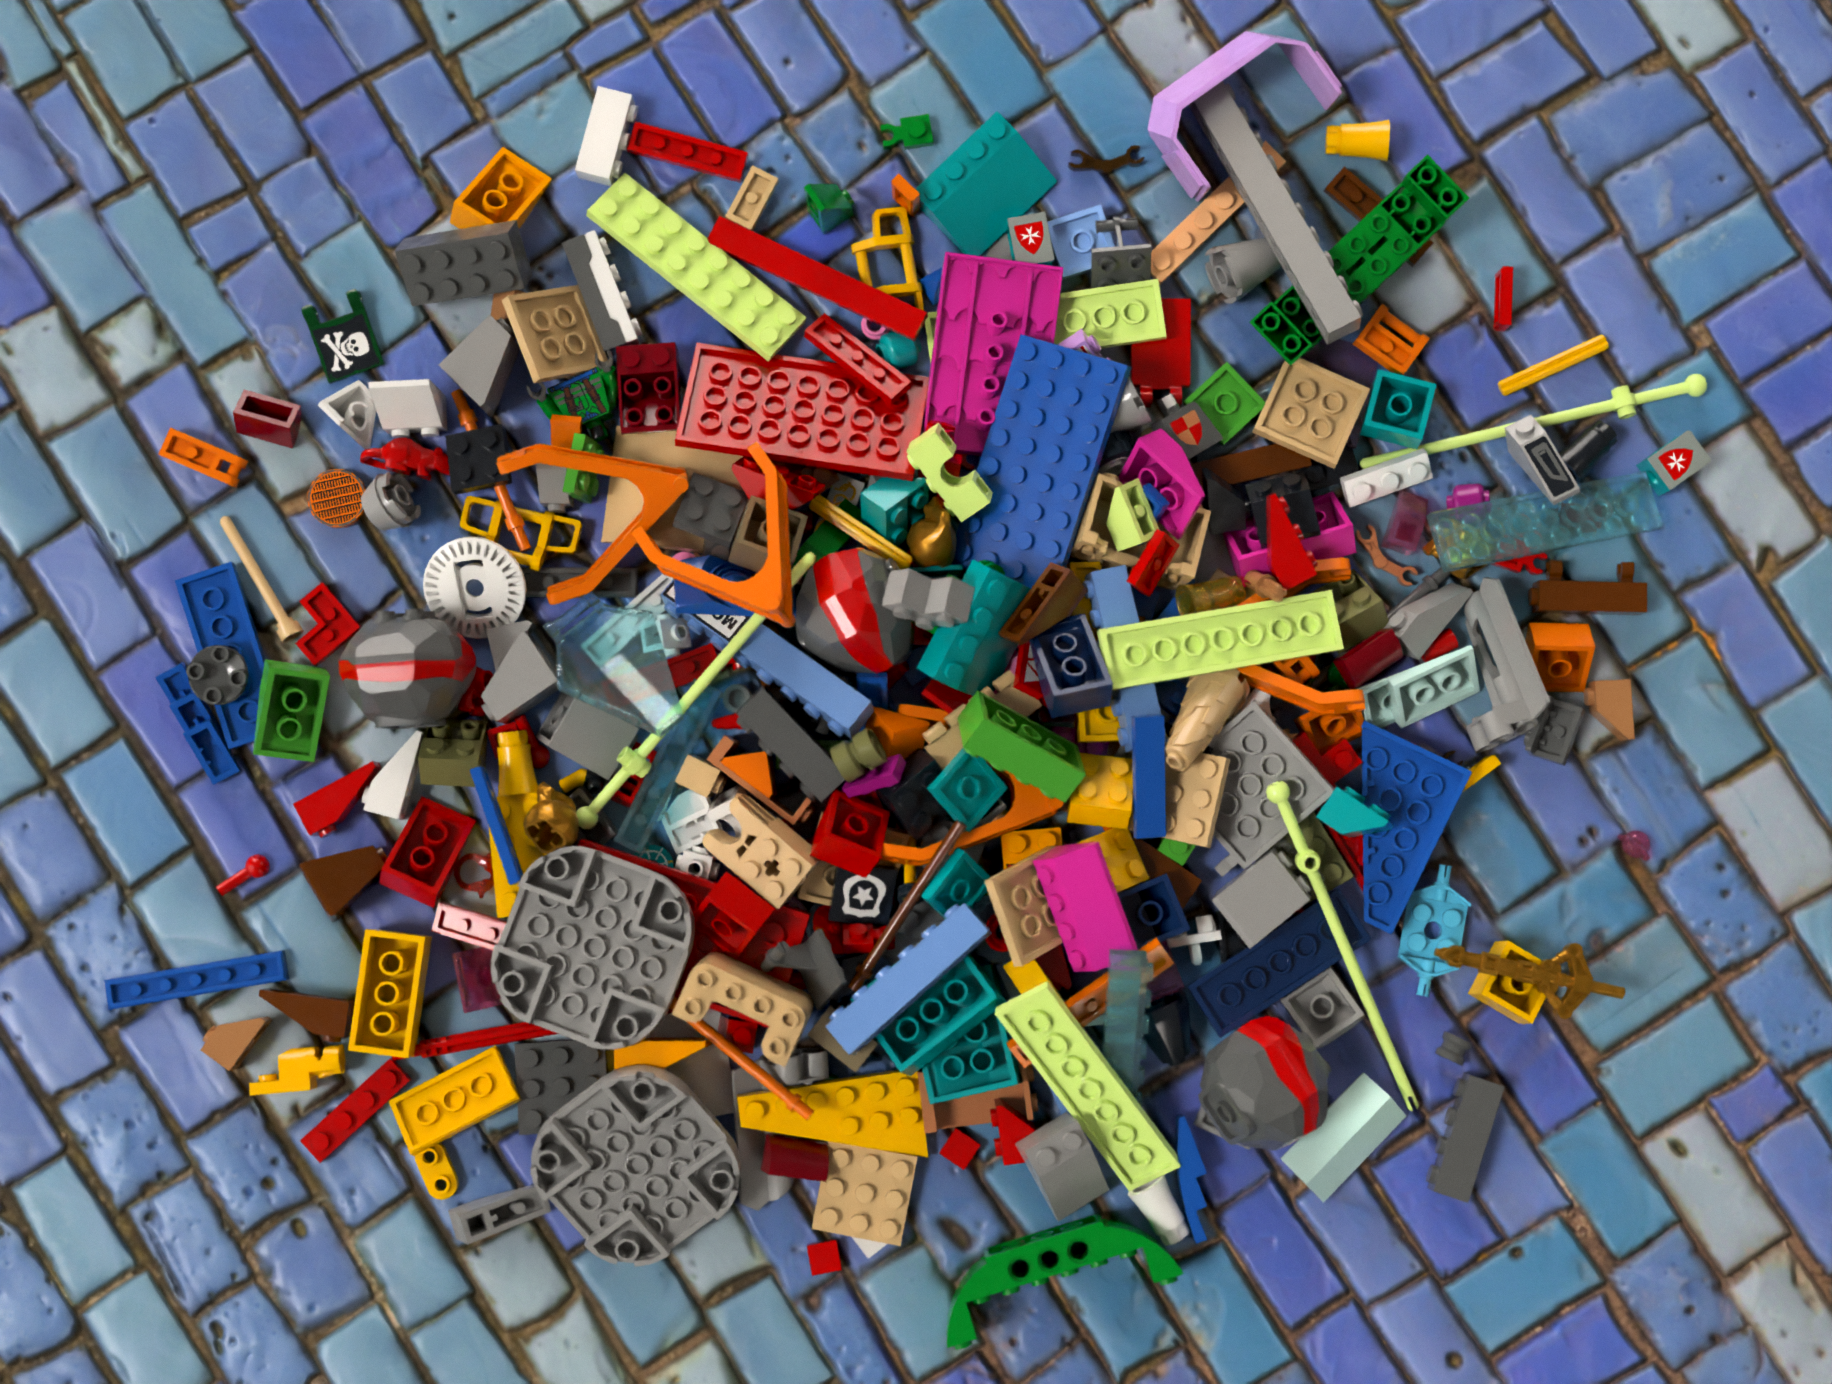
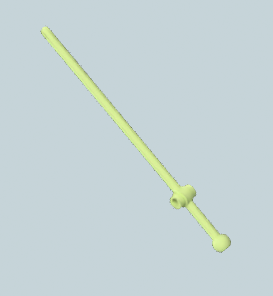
M1692 374L1685 379V382L1636 394L1630 393L1629 386L1624 385L1611 390L1613 397L1611 400L1543 415L1534 419L1542 428L1611 411L1617 412L1619 419H1627L1637 414L1635 406L1686 393L1692 397H1699L1706 392L1707 382L1701 374ZM1513 423L1419 445L1418 449L1405 448L1363 458L1359 466L1361 469H1366L1422 448L1430 455L1506 437L1505 427Z
M807 552L791 570L792 588L815 562L816 557L814 553ZM754 613L641 746L634 750L626 746L619 753L617 761L622 764V768L589 806H582L577 810L576 815L581 828L591 829L596 825L598 813L631 775L636 774L638 777L643 778L649 772L652 764L646 760V757L766 619L765 617Z
M1276 781L1267 786L1266 795L1269 801L1277 804L1297 850L1294 860L1295 865L1300 871L1306 873L1408 1110L1413 1111L1408 1100L1409 1096H1411L1416 1109H1418V1101L1318 871L1321 864L1320 856L1317 852L1310 849L1306 843L1288 801L1290 796L1289 786L1284 781ZM1311 857L1310 862L1305 864V860Z

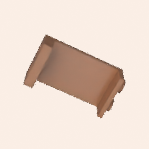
M724 735L706 760L792 825L799 824L800 822L806 823L817 809L813 806L816 799L811 800L807 797L794 813L777 799L767 798L721 763V760L724 757L731 756L741 743L732 735Z
M1018 1061L1022 1077V1083L935 1104H930L923 1072L918 1070L925 1133L937 1132L938 1129L992 1123L990 1109L995 1108L994 1099L1001 1098L1024 1115L1027 1120H1034L1033 1112H1038L1036 1093L1030 1094L1029 1082L1034 1081L1032 1064L1024 1068Z

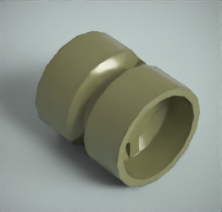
M869 727L854 734L851 742L844 740L830 748V754L835 766L842 777L849 783L864 775L865 768L873 770L887 762V756L881 742Z

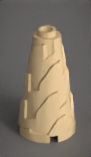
M1237 669L1189 678L1186 685L1187 691L1182 700L1180 711L1169 732L1170 738L1165 748L1166 763L1174 769L1189 767L1198 754L1204 752L1213 737L1221 732L1228 720L1234 717L1249 696L1250 688L1246 678L1242 683L1237 678L1240 674Z

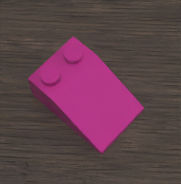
M1162 428L1138 438L1118 477L1119 481L1125 484L1139 478L1142 487L1145 484L1151 483L1170 503L1160 518L1159 523L1179 540L1184 535L1205 494L1182 447Z

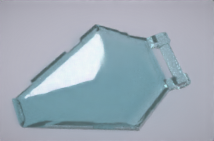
M593 592L582 595L583 598L556 620L553 622L548 621L542 626L549 637L556 643L557 687L559 691L659 737H662L684 719L652 611L603 604ZM590 607L594 609L563 635L560 633L562 629Z

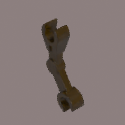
M1138 145L1129 147L1124 155L1104 161L1094 159L1087 153L1075 149L1071 151V156L1080 157L1082 162L1080 164L1069 162L1068 167L1072 171L1094 170L1104 175H1109L1112 171L1127 165L1138 167L1144 162L1145 157L1138 160L1131 159L1130 154L1140 150Z

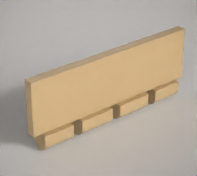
M1010 670L992 682V685L998 692L997 694H994L989 686L980 691L1025 717H1028L1042 706L1039 700L1013 688L1015 676ZM962 704L944 717L950 729L946 730L939 721L922 734L928 743L924 747L925 750L936 760L942 771L963 748L957 718L966 707L965 704Z

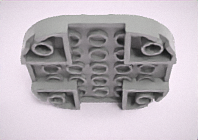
M582 846L562 847L545 856H541L529 866L520 879L518 894L499 943L495 944L492 952L491 976L501 997L500 1000L513 1015L522 1021L566 1036L592 1048L620 1049L645 1040L658 1029L665 1019L692 951L695 939V919L687 897L673 881L664 875L592 848Z
M631 1065L609 1072L545 1121L533 1146L530 1170L533 1183L544 1201L549 1199L584 1237V1246L590 1252L609 1263L616 1265L617 1261L634 1263V1267L656 1263L670 1255L673 1247L713 1218L716 1220L720 1219L729 1210L738 1192L741 1176V1158L732 1136L683 1080L662 1068L649 1065Z

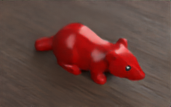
M405 437L395 438L382 448L364 450L360 455V462L365 465L409 476L410 471H417V477L430 480L431 475L429 472L439 471L450 476L448 456L441 447H436L433 451ZM373 458L382 459L385 461V463L377 461Z

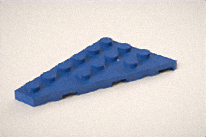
M1364 720L1362 724V796L1366 799L1363 804L1369 808L1372 803L1391 815L1388 821L1394 824L1391 830L1363 835L1364 921L1392 935L1472 771Z

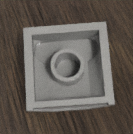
M1331 967L1280 999L1301 1032H1306L1311 1037L1316 1050L1328 1045L1365 1018V1014Z

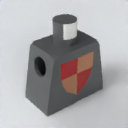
M1172 393L1156 401L1164 417L1151 424L1152 432L1162 428L1182 447L1188 460L1223 440L1222 435L1196 402L1193 401L1179 407Z

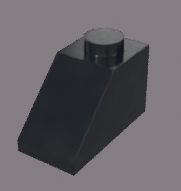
M1202 468L1203 492L1205 494L1204 505L1205 509L1211 511L1208 523L1211 535L1247 529L1246 518H1250L1248 500L1244 501L1238 489L1208 468Z

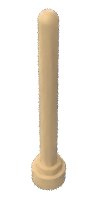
M228 516L221 517L220 525L278 622L276 625L278 630L276 632L282 643L290 642L299 637L304 632L299 622L293 620L292 617H288L231 518Z

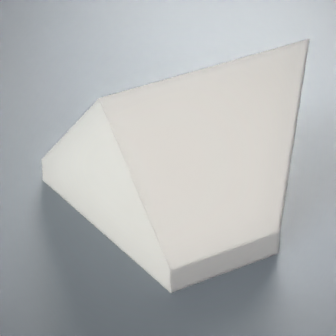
M357 380L319 402L318 406L358 444L367 450L371 447L376 408L369 389L360 380Z

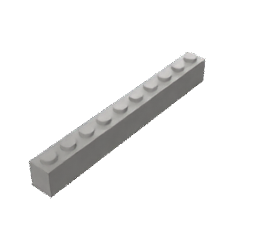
M1221 81L1188 106L1328 345L1360 329L1361 317L1363 316L1362 309L1356 300L1352 301L1347 293V283L1341 275L1337 276L1333 270L1334 263L1328 251L1323 252L1318 244L1320 240L1314 227H1308L1306 224L1302 206L1299 202H1293L1290 196L1291 189L1284 178L1280 179L1276 173L1277 166L1273 157L1270 154L1266 156L1263 151L1262 139L1256 130L1252 132L1249 127V118L1243 107L1238 108L1236 105L1232 87L1228 83L1224 84Z

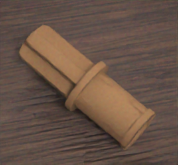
M1250 570L1244 577V580L1249 581L1244 582L1245 585L1255 590V593L1262 598H1270L1275 602L1283 601V596L1287 595V589L1277 583L1276 579L1269 574L1263 575L1257 570Z

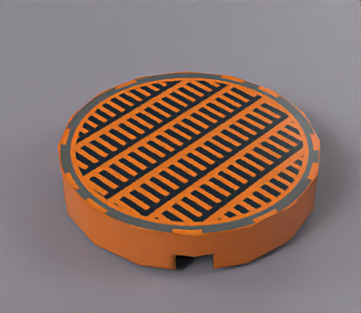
M330 469L321 473L312 482L308 491V506L312 515L320 523L332 528H346L357 523L364 513L361 496L366 487L354 473L344 469Z

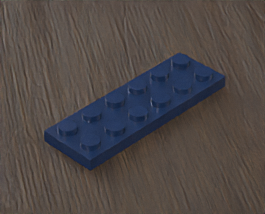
M1339 888L1330 892V899L1351 948L1355 951L1372 939ZM1316 901L1276 927L1252 948L1245 947L1186 987L1218 1037L1221 1038L1343 957L1319 901Z

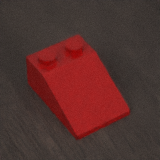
M421 796L381 869L379 884L435 908L454 871L476 820Z

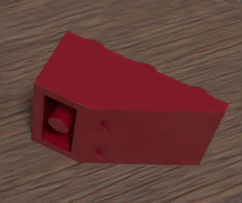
M676 343L616 346L621 435L677 431L681 414L679 351Z

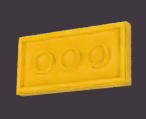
M495 1045L388 1102L409 1153L415 1156L521 1101V1097L499 1047Z

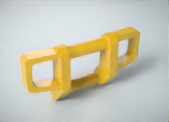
M904 207L877 209L872 214L873 238L851 244L852 254L856 256L859 279L861 282L873 287L867 253L875 250L901 248L906 283L886 285L876 289L893 297L914 295L915 307L924 311L922 284L918 282L912 249L914 238L913 234H911L907 211ZM898 216L903 234L881 236L879 218Z
M467 496L462 511L460 527L468 532L498 543L505 516L500 501L496 500L495 502ZM473 504L494 508L488 532L469 526L468 520ZM515 507L517 514H521L523 521L541 524L537 546L533 555L507 549L519 564L530 566V570L540 571L547 552L576 553L583 527L579 520L557 516L554 512L545 511V513ZM554 522L575 526L572 543L569 547L549 546Z

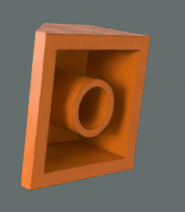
M1529 622L1525 641L1546 691L1584 692L1595 650V643L1589 624Z

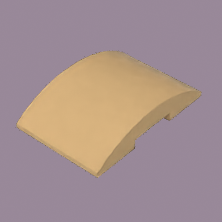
M616 426L613 448L614 457L675 468L683 467L688 473V483H690L695 472L744 491L732 471L733 463L743 456L675 446L677 431L621 435L620 426ZM610 476L602 543L612 544L642 511L643 495L638 487L628 479ZM683 492L646 533L651 535L660 550L662 548L703 553L704 538L672 526L685 495V492ZM638 542L634 545V547H640Z

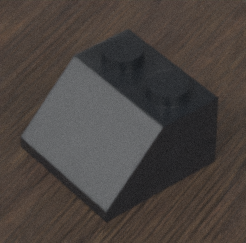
M1304 471L1245 485L1247 500L1250 506V516L1261 548H1267L1266 496L1276 493L1278 498L1283 496L1290 509V513L1287 516L1292 525L1296 523L1299 526L1304 539L1321 535L1311 491Z

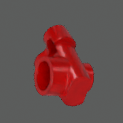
M476 666L475 678L466 694L462 697L458 710L469 712V715L472 716L486 715L481 707L485 703L481 695L493 677V673L490 670H483Z

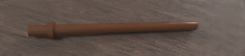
M956 819L863 964H858L856 967L857 973L848 985L853 991L857 992L862 988L867 979L873 977V969L965 830L966 825L960 820Z

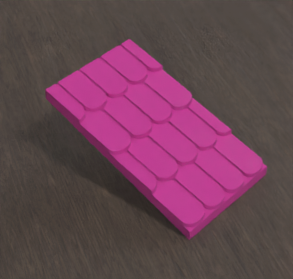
M945 252L922 434L926 431L927 423L930 420L951 424L955 427L954 443L957 446L955 453L974 456L982 455L991 424L995 420V412L1020 335L1054 344L1063 267Z

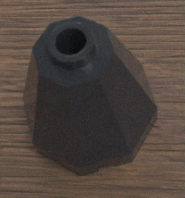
M1178 987L1171 988L1173 994L1166 995L1165 990L1155 991L1135 1000L1131 1004L1132 1011L1129 1008L1124 1010L1127 1021L1155 1056L1163 1064L1168 1063L1169 1066H1175L1186 1060L1185 1057L1191 1052L1189 1001L1186 993Z

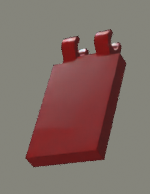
M1161 298L1167 338L1131 344L1132 368L1130 378L1134 387H1139V395L1146 408H1151L1153 402L1152 390H1169V394H1173L1179 407H1181L1182 388L1190 387L1191 299Z

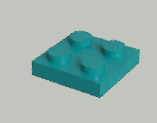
M962 748L927 789L955 821L956 819L960 820L966 825L964 831L970 832L1008 787L982 757H973Z
M957 847L921 897L946 920L944 914L957 903L960 906L965 903L973 908L972 905L976 901H980L981 897L988 891L985 880L990 878V876L964 850Z

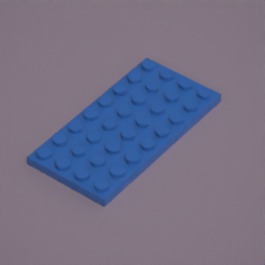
M1020 335L995 412V420L991 424L977 468V473L993 492L991 502L963 522L960 521L956 533V553L952 562L953 565H962L963 568L968 569L973 559L978 562L990 560L1004 569L1005 576L1029 588L1033 587L1050 562L1066 568L1132 367L1043 340Z

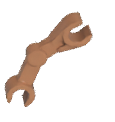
M1369 524L1366 526L1370 533L1368 540L1361 537L1359 530L1355 532L1356 541L1369 553L1373 566L1376 569H1382L1397 577L1398 583L1404 587L1413 585L1404 580L1403 573L1407 571L1416 576L1418 575L1417 570L1411 566L1402 568L1387 560L1379 549L1376 531L1373 526Z

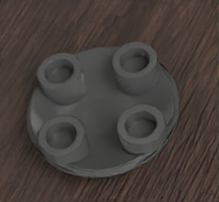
M213 645L202 649L194 656L186 670L190 687L195 695L202 701L213 705H223L236 700L244 692L249 677L248 667L244 658L236 650L224 645Z

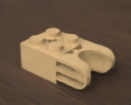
M737 794L730 802V812L740 823L742 829L741 837L731 836L722 829H712L703 837V845L778 910L791 899L821 860L810 856L812 846L780 818L773 817L748 795Z

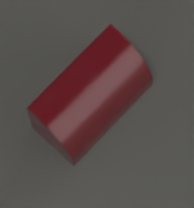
M244 389L233 411L236 432L288 448H294L301 424V405Z
M1392 628L1380 629L1338 657L1333 663L1349 689L1354 690L1400 660L1403 656V651Z
M766 1134L761 1164L763 1172L774 1176L827 1182L829 1152L825 1141Z

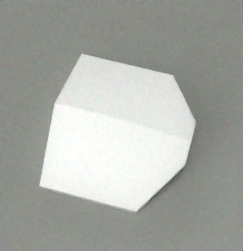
M690 789L677 795L667 812L661 816L662 823L676 855L683 853L686 849H692L693 845L703 844L702 839L709 830H723L720 821L717 820L712 823L707 814V810L712 803L710 798H706Z

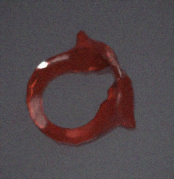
M491 852L486 856L477 853H467L457 861L454 867V877L461 889L476 892L479 894V898H483L484 894L494 886ZM468 860H474L484 867L485 871L490 872L491 877L490 879L467 884L460 876L461 866Z

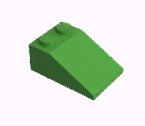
M265 659L259 692L254 755L308 762L315 761L330 674L325 668Z

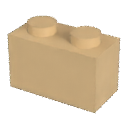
M688 754L675 782L709 798L715 794H721L728 778L724 776V772L708 760L696 754Z

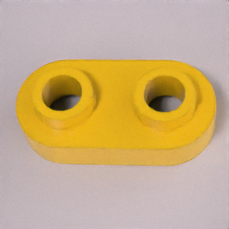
M438 1143L415 1155L418 1169L432 1197L444 1200L456 1193L459 1187V1179L447 1150L442 1143ZM427 1151L433 1152L435 1156L433 1162L426 1160L425 1153ZM439 1179L445 1180L447 1184L445 1190L437 1187Z

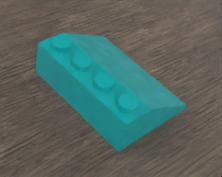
M996 111L937 167L916 190L920 193V210L964 254L981 256L1007 231V218L1023 216L1057 183V180L1018 131Z
M973 559L962 579V582L975 587L967 623L954 624L953 627L938 626L917 666V669L931 678L971 696H974L977 690L981 691L986 686H989L994 692L995 688L992 682L1004 673L1018 646L1017 643L1002 638L998 633L1031 589Z
M969 953L881 1031L876 1038L900 1073L912 1076L996 1011V1007L1006 1003V1000ZM877 979L873 980L867 987L869 988Z
M995 964L981 966L1002 995ZM995 1011L922 1067L930 1104L1022 1083L1018 1060L1006 1044V1042L1012 1039V1036L997 1018Z

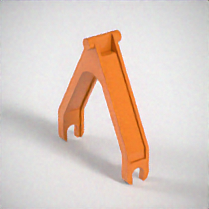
M756 441L747 449L765 474L768 557L763 568L755 576L741 582H730L663 554L650 534L647 535L642 526H639L631 533L647 558L664 575L775 621L785 628H790L795 624V616L793 615L787 483Z
M541 443L502 455L497 458L496 462L500 474L510 473L542 463L625 478L635 484L643 495L642 511L584 574L547 587L546 595L550 605L592 592L637 543L631 532L639 526H642L645 532H647L689 487L688 473L683 467L675 468Z
M1331 558L1316 560L1318 566L1314 569L1317 575L1287 590V595L1283 596V598L1292 597L1311 584L1351 579L1350 559ZM1255 593L1237 606L1272 599L1262 598ZM1256 665L1237 669L1240 672L1237 678L1241 683L1246 678L1250 687L1319 715L1353 713L1365 710L1363 690L1320 692Z
M900 704L897 709L899 714L930 722L929 727L934 726L940 721L946 730L950 729L944 720V717L948 715L944 710L909 704ZM984 759L998 777L1005 781L1010 791L1011 804L1008 813L1003 818L974 828L970 832L962 833L948 856L952 855L957 847L965 850L1046 818H1051L1059 811L1064 802L1057 798H1048L1039 788L1032 784L1025 785L1021 783L1013 774L1006 770L999 771L995 769L989 761ZM942 841L922 849L883 843L880 861L923 866L928 864Z

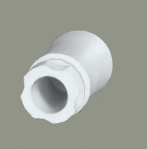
M1165 1175L1128 1192L1127 1195L1143 1213L1155 1234L1160 1236L1165 1246L1178 1243L1190 1233L1184 1221L1185 1217L1170 1191Z

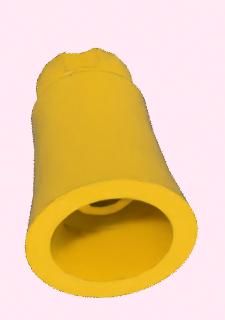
M1383 120L1356 124L1341 123L1340 126L1327 125L1325 154H1339L1340 157L1371 158L1387 162L1390 121Z
M527 731L498 733L497 738L500 746L497 747L499 767L498 796L537 792L538 783L534 773L530 744H527Z

